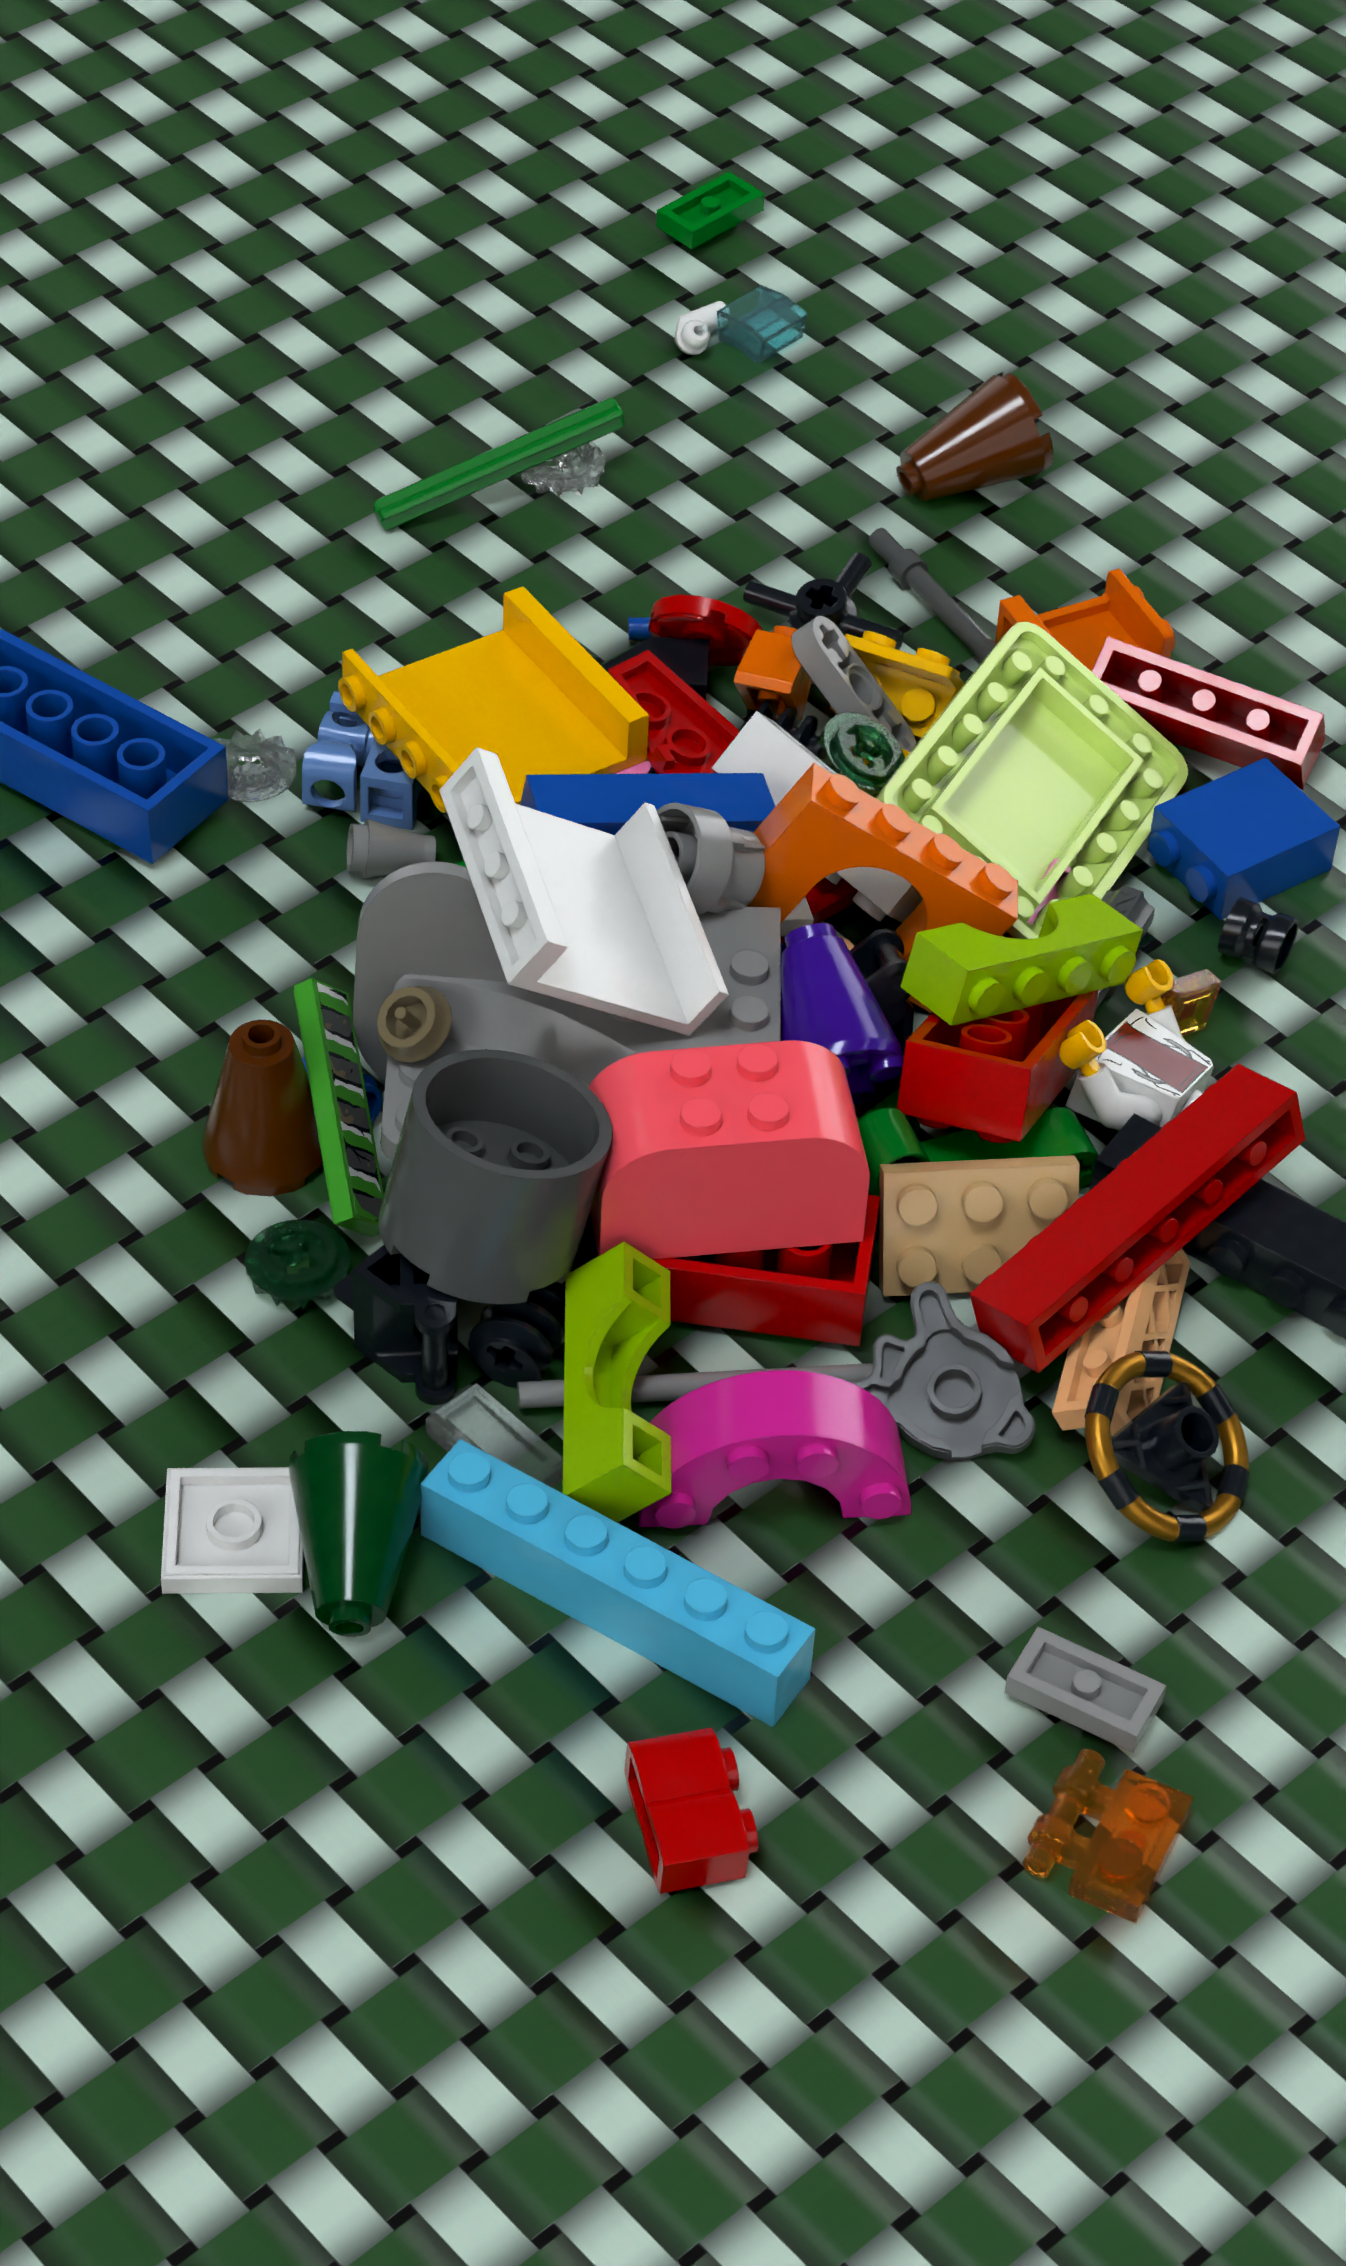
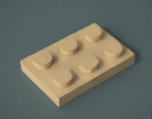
M1075 1155L880 1164L879 1288L883 1297L911 1295L915 1287L925 1282L940 1284L946 1293L972 1292L987 1276L999 1269L1020 1251L1031 1238L1041 1233L1079 1198L1080 1164Z

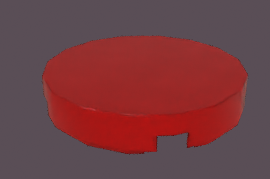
M680 594L662 597L655 602L648 626V631L654 637L708 639V665L718 666L739 665L756 629L763 630L757 620L742 609L720 600Z

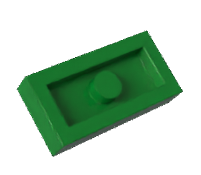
M727 172L658 209L656 227L690 249H693L763 211L765 193L733 173Z

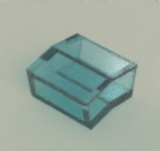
M761 285L717 311L719 340L740 349L754 362L759 364L803 337L808 313L785 294Z

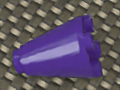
M815 923L796 928L785 936L787 948L782 953L780 1041H806L827 1048L840 1059L845 1068L853 1104L859 1105L871 1101L877 1095L876 1085L901 1076L904 1060L901 1045L846 943L842 938L836 936L834 926L827 923Z

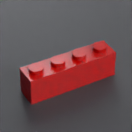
M1107 637L1092 670L1095 676L1168 741L1241 768L1266 757L1301 790L1304 789L1325 741L1323 713L1111 637Z

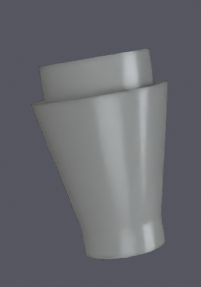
M366 819L364 824H350L346 848L347 871L361 872L363 879L389 875L411 864L435 862L436 839L433 835L418 834L370 819Z

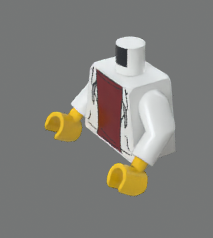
M1160 959L1154 960L1130 974L1126 980L1125 991L1127 996L1134 1003L1145 1005L1146 1013L1135 1009L1106 1037H1104L1103 1032L1094 1022L1090 1020L1083 1021L1068 1032L1067 1039L1060 1046L1059 1056L1061 1061L1071 1069L1080 1068L1065 1106L1102 1123L1107 1128L1120 1131L1134 1113L1163 1127L1204 1093L1214 1067L1211 1059L1188 1044L1182 1037L1172 1006H1164L1161 995L1169 991L1174 982L1173 974L1164 961Z

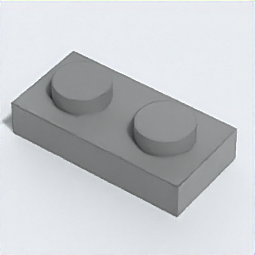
M1038 1626L1009 1672L1004 1693L1134 1753L1163 1703L1167 1685Z

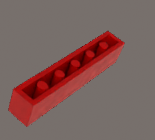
M1240 1064L1234 1066L969 1293L979 1332L988 1335L1004 1347L1011 1358L1040 1373L1306 1140L1297 1092Z

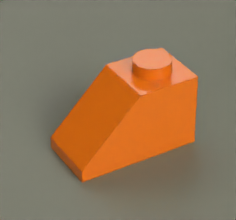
M774 626L772 632L756 629L734 678V684L747 709L758 711L766 699L772 698L778 704L777 715L780 716L787 707H793L798 712L797 720L803 719L812 678L797 659L792 647V634L797 629L787 626Z

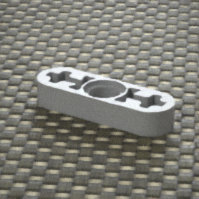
M817 616L797 629L791 638L792 647L797 659L848 730L858 735L861 748L866 737L870 736L911 752L916 746L911 728L836 624L824 616Z

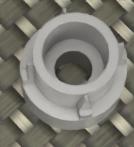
M669 803L656 810L697 915L707 911L720 913L723 910L744 909L758 893L764 876L765 845L761 844L759 838L751 831L729 827L719 813L710 809L681 803Z

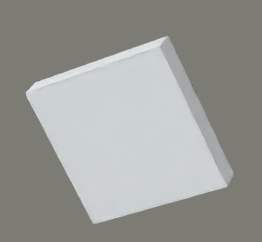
M289 1467L167 1468L161 1567L162 1594L303 1593L304 1551Z

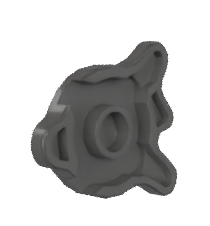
M925 1282L915 1287L910 1298L915 1335L913 1338L905 1341L890 1334L878 1337L873 1345V1369L871 1375L853 1384L865 1389L878 1398L894 1417L899 1434L912 1447L933 1458L948 1461L969 1460L994 1452L1015 1454L1026 1449L1033 1440L1035 1422L1024 1406L1020 1382L1015 1371L1016 1364L1004 1347L988 1335L967 1327L956 1317L947 1293L940 1284Z

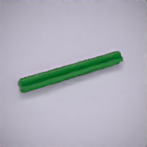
M607 398L376 499L373 503L375 516L384 530L394 529L621 429L625 424L623 412L615 399Z

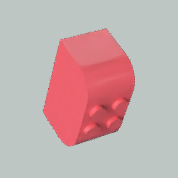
M787 1040L642 1052L627 1056L610 1064L590 1083L588 1088L604 1105L612 1124L611 1144L590 1209L598 1256L623 1241L652 1260L863 1241L870 1172L845 1068L840 1059L827 1048L811 1042Z

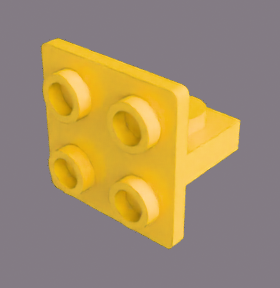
M864 631L862 638L845 634V638L905 719L915 739L920 741L964 685V682L959 677L960 672L949 666L950 658L929 649L918 648L916 655L895 649L897 642L879 633ZM830 706V709H831L834 713H836L835 710L833 709V707Z

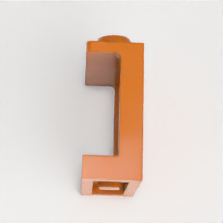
M1119 568L1108 571L1105 592L1102 596L1038 615L1034 613L1021 595L1000 600L995 637L996 644L1016 623L1030 622L1049 633L1091 672L1107 637L1167 658L1171 657V651L1175 647V636L1169 622L1158 615L1145 599L1141 589L1133 585Z

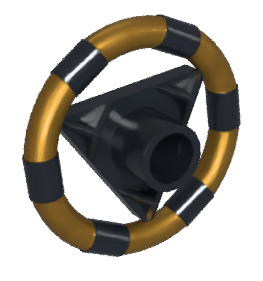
M1135 1351L1113 1362L1100 1375L1092 1387L1084 1417L1086 1445L1092 1468L1098 1479L1097 1482L1116 1510L1132 1524L1154 1537L1172 1543L1200 1542L1215 1535L1238 1512L1243 1503L1250 1474L1247 1443L1235 1408L1218 1383L1195 1364L1175 1354L1168 1353L1167 1351ZM1166 1377L1178 1383L1166 1390L1111 1437L1110 1424L1118 1395L1128 1382L1135 1378ZM1191 1393L1195 1396L1201 1408L1193 1406ZM1220 1438L1224 1467L1216 1499L1213 1502L1204 1459L1215 1453ZM1120 1466L1200 1514L1168 1515L1156 1510L1139 1496V1493Z

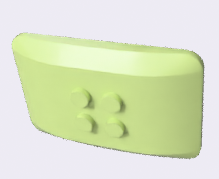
M1018 622L1004 634L880 791L877 799L885 804L898 806L912 820L937 834L942 833L950 836L961 848L987 863L998 864L1007 870L1014 879L1018 880V919L1007 932L1015 939H1034L1039 937L1049 903L1039 911L1032 926L1027 920L1034 914V910L1042 903L1068 866L1072 870L1056 885L1059 897L1050 902L1093 893L1102 900L1151 832L1154 807L1175 798L1187 780L1188 767L1183 755L1172 743L1049 633L1036 624ZM1055 858H1058V860H1057L1056 863L1053 865V867L1050 869V871L1048 872V874L1042 879V877H1043L1045 871L1047 870L1049 864H1050Z

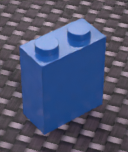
M1265 757L1155 806L1147 850L1159 865L1166 867L1188 889L1195 900L1202 902L1219 920L1227 918L1233 905L1240 897L1259 903L1331 870L1340 825Z

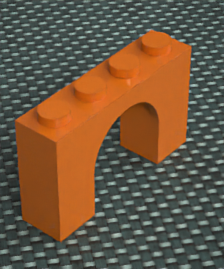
M816 763L809 767L753 832L759 838L761 844L765 845V870L758 893L746 907L781 908V923L819 881L832 873L853 867H873L895 873L911 883L922 896L921 903L895 930L903 942V958L907 961L917 932L962 922L978 930L1002 936L1018 919V880L1014 879L1007 870L998 864L983 861L961 848L950 836L931 831L912 820L898 806L881 802L859 789L848 777L841 774H833ZM910 996L907 999L912 1003L918 1005L919 1007L927 1010L928 1012H931L930 1009H928L926 1006H924L922 1003L916 1000L913 996Z

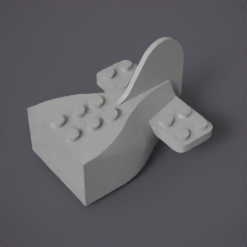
M430 861L411 864L392 872L372 889L360 912L357 931L353 1001V1028L355 1029L358 1048L370 1068L385 1081L380 1140L382 1152L387 1158L392 1161L394 1160L412 1089L418 1075L433 1061L452 1053L484 1049L519 1053L550 1063L571 1074L589 1087L593 1079L610 1064L627 1056L642 1052L780 1041L781 908L744 907V909L723 910L720 913L707 911L698 915L729 995L688 1036L508 985L466 867L453 863ZM415 986L432 987L445 996L451 1007L452 1026L449 1037L440 1050L428 1059L415 1063L398 1061L386 1053L380 1042L377 1026L380 1007L388 996L399 989Z

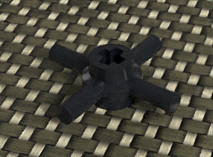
M854 553L835 581L831 579L811 580L800 587L797 595L752 580L745 587L743 594L744 602L789 617L790 627L799 629L817 616H824L835 623L844 636L845 634H850L862 638L864 631H872L896 641L895 649L900 650L903 643V632L857 616L856 606L850 597L872 566L871 560L863 553Z

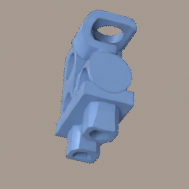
M334 691L329 702L330 710L324 715L319 727L318 740L309 746L304 753L302 763V803L355 812L357 805V767H362L363 770L360 775L361 822L370 819L397 828L412 830L417 817V801L422 785L416 778L412 779L405 773L400 760L386 745H380L375 740L370 727L355 711L350 712L342 702L339 692ZM320 780L335 782L343 789L345 796L339 800L324 798L315 790L314 783Z

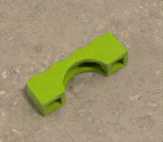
M1093 893L1050 902L1039 937L1034 939H1015L997 936L962 922L916 933L900 987L949 1025L954 1026L1126 983L1136 963L1135 954L1143 929Z
M624 1241L570 1272L565 1284L562 1493L615 1522H619L671 1494V1436L634 1414L631 1409L632 1389L638 1369L651 1346L671 1325L670 1271Z

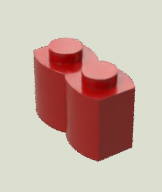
M712 1727L627 1742L624 1769L627 1787L637 1822L642 1831L652 1876L659 1893L746 1878L749 1854L758 1851V1834L751 1810L749 1808L740 1810L733 1791H738L739 1773L733 1750L730 1747L721 1749Z

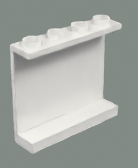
M478 747L474 749L439 790L508 985L688 1036L729 995L654 805L645 802L615 835L515 804L498 755Z

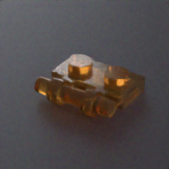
M1082 1749L1078 1753L1073 1765L1063 1767L1053 1786V1793L1056 1798L1048 1814L1037 1817L1027 1836L1031 1847L1023 1860V1866L1029 1873L1037 1877L1049 1876L1055 1862L1071 1868L1075 1871L1071 1877L1068 1895L1133 1923H1137L1190 1814L1193 1796L1129 1769L1125 1770L1116 1790L1104 1786L1098 1780L1105 1766L1104 1758L1094 1750ZM1080 1813L1100 1821L1091 1839L1077 1834L1073 1829Z

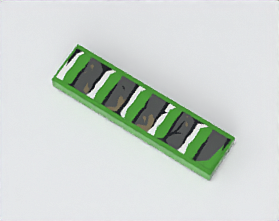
M311 978L294 985L293 991L334 1225L373 1237L380 1234L378 1218L384 1193L356 1033L353 1028L349 993Z

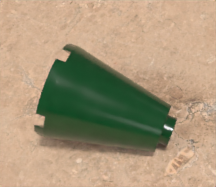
M338 1431L314 1436L306 1440L304 1453L298 1456L294 1450L290 1456L289 1475L315 1616L322 1623L329 1625V1630L337 1635L347 1637L363 1636L371 1631V1627L380 1625L386 1619L421 1505L422 1493L420 1484L428 1476L427 1457L414 1444L402 1440L401 1451L381 1446V1434Z

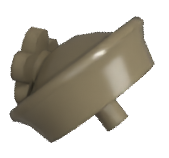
M426 986L402 988L388 996L380 1007L377 1017L379 1038L386 1053L398 1061L415 1063L428 1059L439 1051L449 1037L452 1026L451 1007L445 996L434 988Z

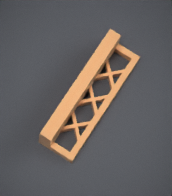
M1183 1248L1069 1346L1052 1414L1062 1431L1085 1428L1084 1417L1092 1387L1100 1375L1117 1359L1135 1351H1167L1170 1353L1191 1263ZM1135 1378L1121 1389L1110 1424L1112 1436L1160 1396L1164 1378Z

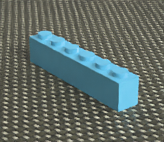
M459 1439L420 1484L422 1493L421 1535L769 1726H775L810 1680L815 1628L464 1440Z

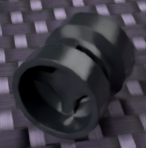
M1240 897L1233 905L1224 923L1219 938L1218 952L1235 959L1246 956L1254 960L1257 968L1276 975L1284 966L1292 950L1298 932L1299 920L1283 913H1277L1273 916L1262 911L1260 904Z

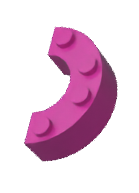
M772 1370L736 1375L709 1383L685 1394L664 1408L650 1422L671 1436V1494L637 1512L639 1527L663 1526L674 1529L687 1525L707 1524L713 1508L730 1493L752 1483L775 1479L807 1481L827 1489L840 1502L843 1518L869 1517L872 1519H884L891 1516L911 1515V1500L900 1434L896 1421L888 1408L878 1398L846 1380L825 1374L796 1370Z

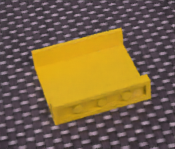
M524 586L503 593V630L379 676L376 675L353 648L342 652L343 678L339 679L338 689L345 707L350 712L355 711L370 727L375 740L380 745H386L400 760L405 773L410 778H416L431 795L437 809L442 813L447 811L439 790L476 747L498 755L515 804L518 805L521 803L526 775L614 774L647 761L649 714Z

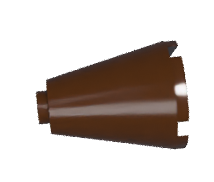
M1003 372L991 376L900 454L901 465L897 466L896 472L905 492L910 496L916 494L922 501H928L1037 475L1051 468L1054 459L1051 436L1049 432L1042 436L1038 432L1034 420L1043 415L1027 387L1012 373L1003 376Z
M254 1020L244 1023L231 1034L203 1134V1155L209 1172L216 1178L217 1173H219L224 1178L232 1181L233 1190L246 1195L271 1197L294 1192L306 1185V1177L319 1166L320 1172L324 1169L308 1073L291 1031L281 1023L271 1020Z

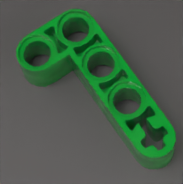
M1064 1107L1045 1110L1021 1142L1014 1140L1009 1143L986 1141L978 1136L977 1131L969 1129L919 1142L906 1116L899 1109L882 1108L873 1111L858 1122L870 1172L868 1195L880 1196V1164L1075 1155L1080 1164V1189L1091 1182L1095 1159L1099 1156L1076 1115L1071 1109ZM880 1203L876 1230L877 1236H879Z

